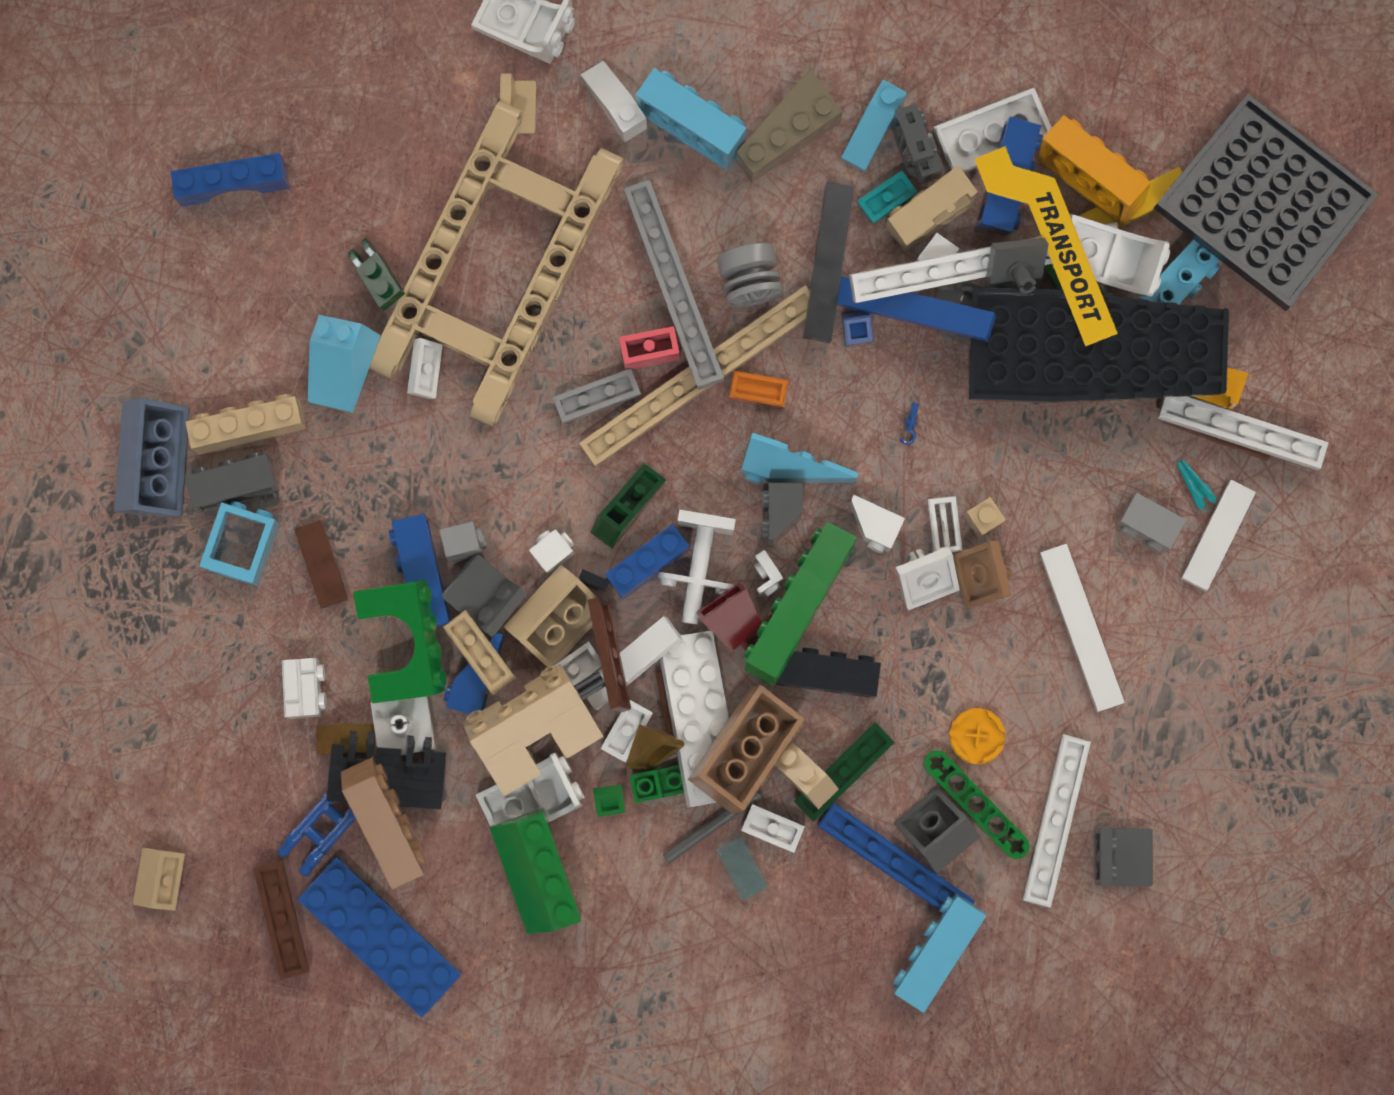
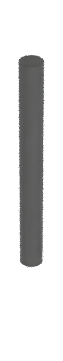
M758 791L745 810L762 798ZM724 810L665 852L663 856L670 864L741 812L731 814L728 810Z

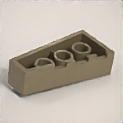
M811 68L737 151L736 162L752 183L841 122L843 111Z

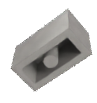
M1135 493L1129 500L1116 526L1121 528L1120 532L1131 539H1136L1137 537L1145 541V546L1156 553L1161 551L1165 553L1171 549L1186 519L1143 495Z
M474 522L440 529L445 555L451 564L468 561L476 553L484 557L483 549L488 548L485 534L481 528L476 527Z

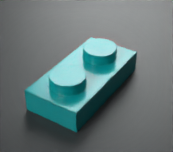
M900 171L857 200L856 204L873 226L896 207L902 206L911 200L918 192L904 172Z

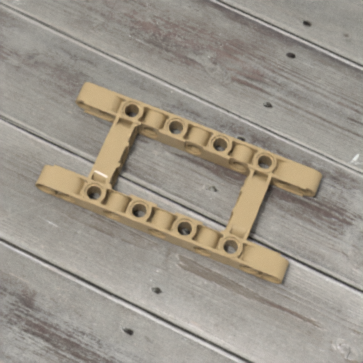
M499 101L495 106L404 288L405 295L398 300L379 339L369 369L392 379L398 370L401 371L413 347L414 339L417 338L418 334L473 359L489 368L472 401L474 405L470 417L492 427L498 422L624 163V158L601 148L596 156L593 155L575 192L507 160L506 157L521 129L519 124L523 111L502 101ZM481 162L490 163V167L486 171H478L477 166ZM494 187L512 194L514 199L519 200L521 198L536 205L538 210L542 212L547 210L562 218L503 339L431 306L439 287H443L456 260L455 254L463 238H467L480 212L479 206L487 190L494 189ZM580 208L590 210L589 215L585 218L577 217L575 214ZM459 210L465 211L466 216L464 219L458 221L453 219L455 212ZM561 256L566 259L565 264L561 267L551 265L555 257ZM440 259L442 264L438 269H429L428 266L432 260ZM531 306H540L542 310L538 316L532 317L527 314ZM407 309H417V315L414 318H404ZM507 355L517 356V362L513 366H505L503 364V360Z

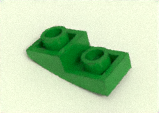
M679 765L629 776L635 804L684 794Z

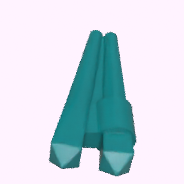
M1184 459L1177 462L1176 465L1197 508L1204 510L1205 503L1203 499L1205 497L1210 503H1216V496L1212 493L1213 490L1208 484L1198 477Z

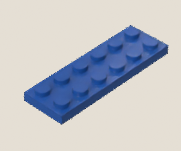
M336 857L297 899L421 1018L425 1016L462 975L458 969L339 857Z

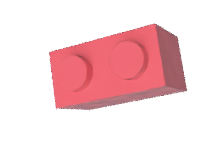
M674 326L619 337L625 370L630 368L634 370L680 360Z

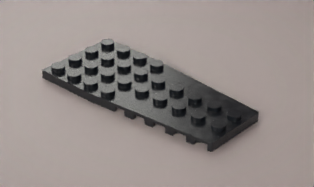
M973 287L972 307L994 312L996 318L988 342L971 338L968 400L1065 403L1223 395L1227 391L1229 309L1207 308L1200 305H1180L1173 302H1152L1146 299H1125L1110 295L1108 297L1103 296L1118 334L1085 346L1063 290L1034 289L1028 294H1023L1019 289Z

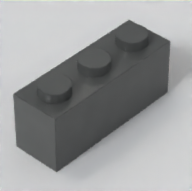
M262 452L251 453L246 456V460L235 462L233 459L220 462L219 467L209 470L208 467L197 468L191 471V475L184 476L192 508L198 513L220 507L221 502L230 504L231 501L239 502L279 491L272 459L267 454L263 455Z

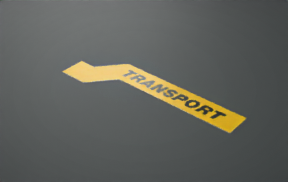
M1005 146L974 158L987 192L1029 204L1040 234L1049 244L1048 254L1085 346L1118 334L1055 178L1013 166Z

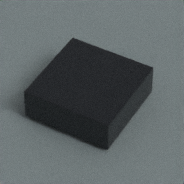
M582 569L579 580L584 585L602 593L606 592L609 580Z

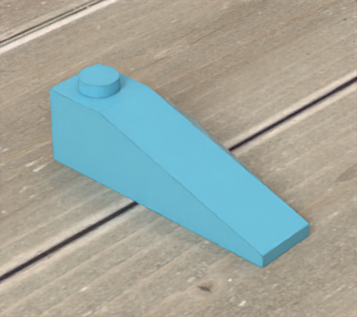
M752 433L741 469V474L745 475V480L755 484H761V481L767 483H855L858 472L830 461L821 460V463L815 462L816 458L805 451H795L792 453L787 448V444Z

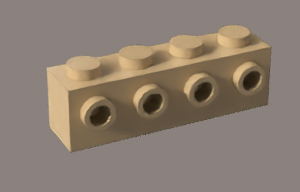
M284 394L275 397V401L272 402L253 401L248 403L246 408L242 409L228 407L221 409L220 414L209 416L208 413L195 415L192 417L193 420L185 422L190 447L197 454H203L305 430L307 428L301 402L296 396L291 397V394Z

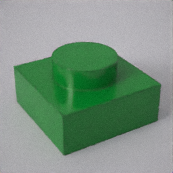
M621 785L593 788L597 817L626 813Z

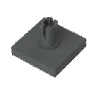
M1038 238L992 243L984 288L1019 289L1023 294H1028L1034 289H1040L1049 245L1046 239Z

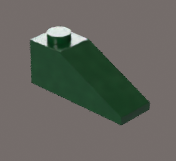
M644 463L598 515L590 533L613 549L653 499L666 479Z

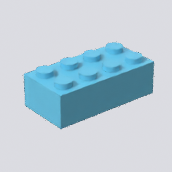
M654 68L635 94L636 103L645 117L728 171L736 159L737 151L746 142L747 128L744 126V122L734 115L729 117L723 113L721 107L711 100L706 102L698 97L699 94L688 85L681 86L675 82L676 79L667 71L662 70L660 72Z

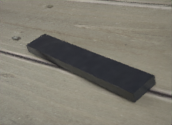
M828 181L825 185L803 333L804 339L829 344L832 341L854 191L853 186Z

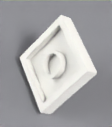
M949 547L926 556L923 550L918 549L916 550L918 559L914 552H911L907 556L908 563L896 567L903 601L907 610L914 609L960 590L953 554Z
M428 696L374 704L371 702L377 747L402 749L401 756L405 755L407 735L414 736L415 740L413 754L423 752L422 746L425 737H432L431 749L436 750Z

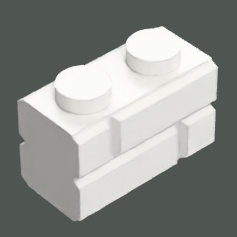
M317 658L282 660L284 717L293 719L322 716V710L327 708L326 693H321V681H325L324 664H320Z

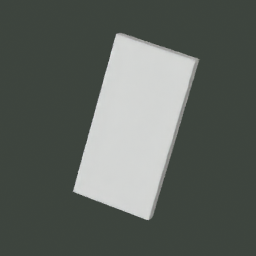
M1035 88L934 126L933 132L950 171L958 165L965 174L977 170L974 158L997 150L1004 122L1010 116L1042 125L1040 134H1043L1044 137L1052 127Z

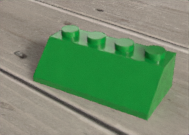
M544 808L489 826L526 933L551 932L581 922V913Z

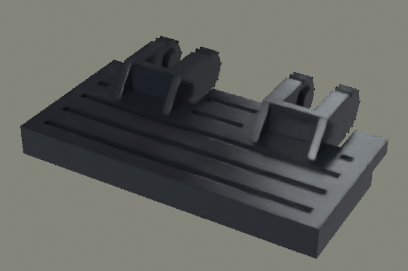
M350 731L347 757H343L344 744H331L326 801L348 803L342 792L341 771L373 757L375 733L368 732L366 736L365 759L355 758L358 741L357 731ZM407 735L404 762H401L402 749L377 747L376 760L374 759L376 765L382 764L388 777L386 781L389 790L394 789L399 798V807L441 810L446 752L434 751L433 763L430 764L432 737H425L423 741L422 763L412 762L413 750L415 748L414 736Z

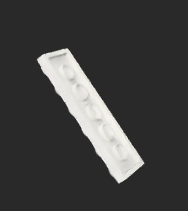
M712 631L680 635L683 640L660 658L674 737L684 741V747L677 751L687 808L717 803L688 781V778L729 719Z

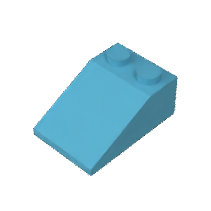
M319 315L310 338L307 402L353 413L381 335L361 323Z

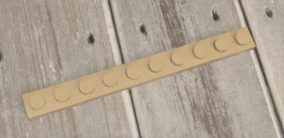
M806 285L713 349L724 377L805 322L810 293ZM688 367L581 441L579 445L596 468L713 385L698 390L690 367Z

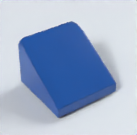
M858 310L841 313L846 345L873 341L870 313Z

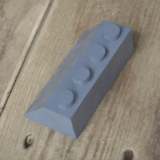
M144 398L122 402L115 512L138 516L182 517L187 444L185 422L188 421L189 407Z

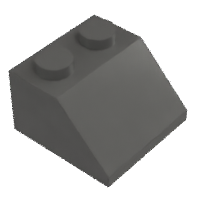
M935 788L894 823L921 858L936 873L980 838L969 819L938 788Z

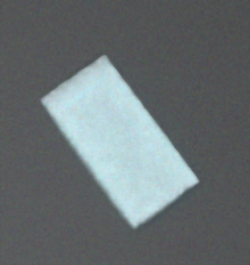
M742 837L717 849L742 901L768 888Z

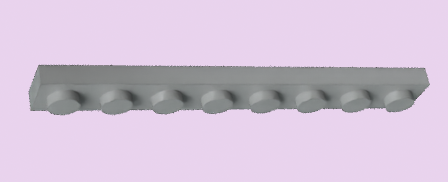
M650 179L624 188L627 201L697 389L700 390L724 381V376Z

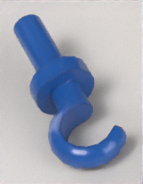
M916 402L912 404L909 418L904 420V423H907L905 430L912 434V439L909 442H905L900 437V441L905 445L912 444L916 439V434L913 430V426L918 425L915 419L919 403Z

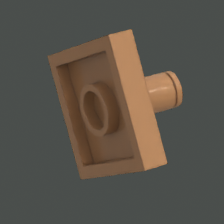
M998 540L989 541L953 554L966 609L1012 595L1008 582L1012 577V571L1005 570L1011 568L1009 563L1003 562Z

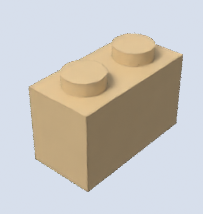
M793 742L785 748L775 763V766L783 776L818 809L839 790L830 777Z

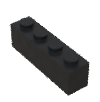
M803 647L802 652L794 651L775 685L875 699L877 697L881 663L875 662V657L858 655V660L847 658V653L830 651V656L820 655L818 649Z

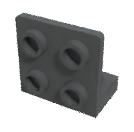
M476 553L441 597L459 613L466 610L484 633L493 637L528 593L508 580L482 556Z
M1095 828V885L1152 886V829Z

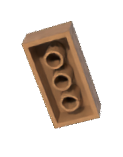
M761 684L750 688L688 778V781L731 814L744 811L805 719Z
M372 757L341 771L342 792L393 890L424 875L423 864L426 863L423 853L425 852L419 838H414L411 831L412 825L407 814L401 813L400 801L395 790H389L386 781L388 777L382 764L376 765Z

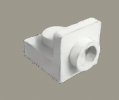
M764 550L755 556L757 563L754 565V568L762 579L767 577L769 581L757 588L756 592L759 596L765 593L768 597L781 588L779 583L783 581V577Z

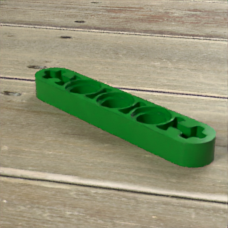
M939 750L928 753L924 758L923 766L931 778L1006 856L1012 859H1020L1026 856L1030 845L1021 831L947 754ZM932 756L943 759L941 765L945 770H948L950 766L954 769L953 772L945 776L943 781L939 778L943 773L938 768L934 770L930 768L932 764L930 758ZM952 776H959L963 779L964 788L960 792L950 790L948 782ZM974 796L980 797L984 802V808L979 813L972 812L968 807L970 798ZM993 817L1000 818L1004 823L1002 832L998 834L992 833L988 828V823ZM1009 829H1011L1013 833L1009 837L1014 841H1022L1020 845L1022 852L1014 851L1011 853L1009 849L1012 845L1008 840L1004 839L1003 843H1001L998 839L1005 836Z

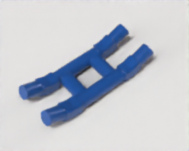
M326 793L299 825L293 829L277 851L281 857L286 858L304 835L313 841L317 847H315L299 868V872L303 876L310 874L329 849L356 820L351 808L343 815L332 805L334 802L326 801ZM323 813L336 823L326 837L313 827L314 823Z

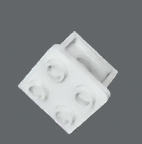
M483 0L471 27L475 31L551 64L554 56L558 58L564 46L562 40L566 33H571L576 19L573 18L574 8H572L571 0H563L561 5L545 0Z
M1070 214L1096 281L1127 292L1152 297L1160 286L1162 267L1169 259V242L1143 237Z
M556 753L551 754L549 758L537 764L541 775L506 796L502 794L497 784L476 794L490 826L544 808L548 821L551 822L582 807L583 805L580 800L585 797L578 782L572 783L568 774L572 773L567 759L564 756L559 757Z

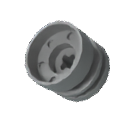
M758 243L740 246L728 250L717 257L721 278L732 279L723 286L724 292L728 293L726 296L728 306L744 307L759 305L783 294V286L778 282L780 280V273L769 271L777 266L773 245Z

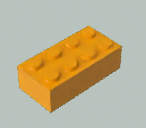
M1063 115L1042 138L1038 162L1121 227H1124L1144 205L1151 184L1147 175L1141 170H1135L1129 166L1125 158L1119 153L1111 152L1105 147L1104 142L1100 138L1089 135L1078 121L1070 120Z

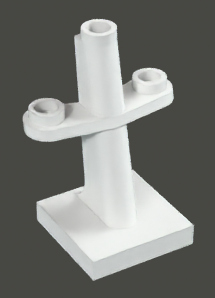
M679 509L678 526L697 529L689 576L658 572V578L660 579L659 584L676 587L677 582L688 583L681 622L698 625L699 617L696 612L701 609L704 586L715 588V594L722 595L734 586L728 583L706 580L714 532L733 535L736 519Z

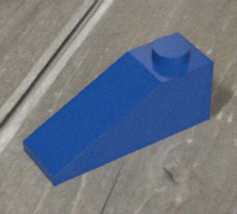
M497 633L489 642L500 655L505 636ZM468 664L454 679L453 685L447 686L443 701L447 702L446 708L469 715L476 710H484L489 690L472 666Z

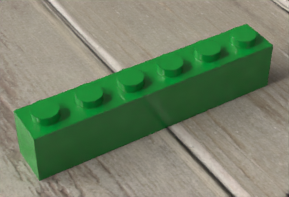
M826 522L823 529L817 528L810 542L814 544L810 552L804 551L798 561L797 566L800 567L796 576L793 574L789 576L784 586V589L787 590L782 599L777 597L770 610L773 616L769 622L764 620L757 632V636L760 637L755 646L750 644L743 656V659L746 660L745 671L775 686L852 552L857 537L829 522Z

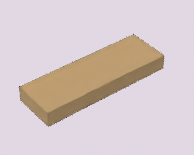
M466 610L443 626L444 630L493 695L516 678Z

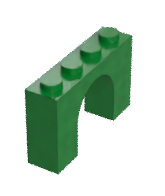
M427 579L353 591L358 620L379 616L399 618L410 628L415 641L413 657L406 667L379 671L367 676L372 704L434 696L446 691V674L442 670L440 661L442 650L439 642H437L435 632L437 620L435 615L432 614L430 603L432 601V591L427 585Z

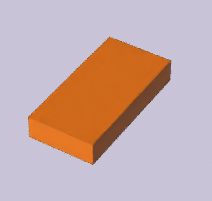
M734 370L729 399L783 409L788 380Z

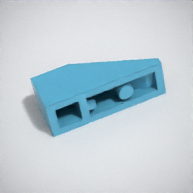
M885 80L881 82L841 157L842 160L864 172L866 171L891 127L895 110L901 109L904 105L907 92Z

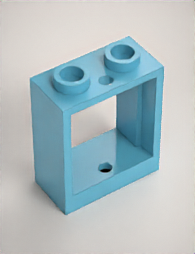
M231 501L230 505L221 502L199 567L258 587L280 523L272 519L274 514L258 509L256 513L247 511V506L242 503ZM229 514L265 525L250 571L214 559Z

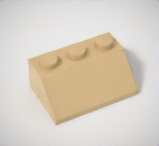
M560 565L505 624L504 628L547 668L555 666L593 626L587 600L596 596L575 575Z

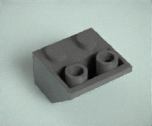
M769 483L768 490L763 491L762 512H767V519H763L762 540H767V547H773L801 520L803 513V483Z

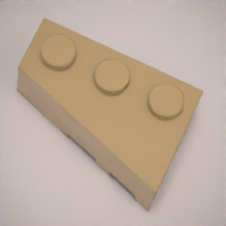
M958 165L928 189L917 193L904 207L898 206L888 214L889 218L887 219L886 228L903 252H906L972 208L978 191Z

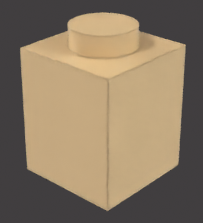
M991 497L967 511L963 516L978 540L1006 521Z

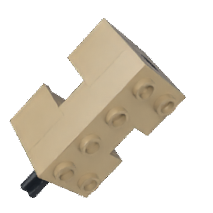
M561 664L556 667L550 666L541 672V676L524 685L526 692L503 706L500 701H497L482 711L476 710L467 716L466 721L462 722L469 741L504 796L541 775L527 746L550 733L566 759L604 737L582 701L605 687V682L598 671L573 686Z

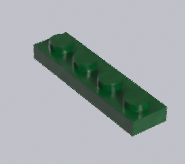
M874 722L824 771L839 789L819 809L803 794L793 802L814 822L895 742Z

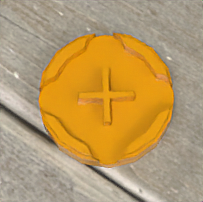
M970 708L960 713L953 720L949 730V744L954 754L962 761L971 764H985L995 759L1003 750L1006 736L1005 728L1000 718L992 711L982 708Z

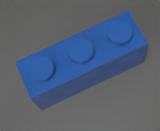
M672 524L605 573V577L609 580V583L620 598L624 600L658 575V572H662L689 552L690 546Z

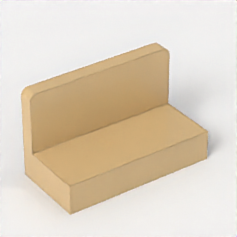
M511 73L501 74L500 101L523 111L519 124L521 129L518 134H535L536 81H515Z
M143 848L133 904L147 908L175 911L185 854Z

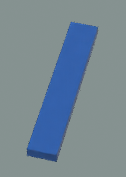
M841 276L837 306L986 342L989 340L996 318L994 312L910 292L855 303L853 302L850 278Z
M833 803L818 824L820 829L937 910H940L948 896L953 898L955 893L974 904L975 900L837 804Z

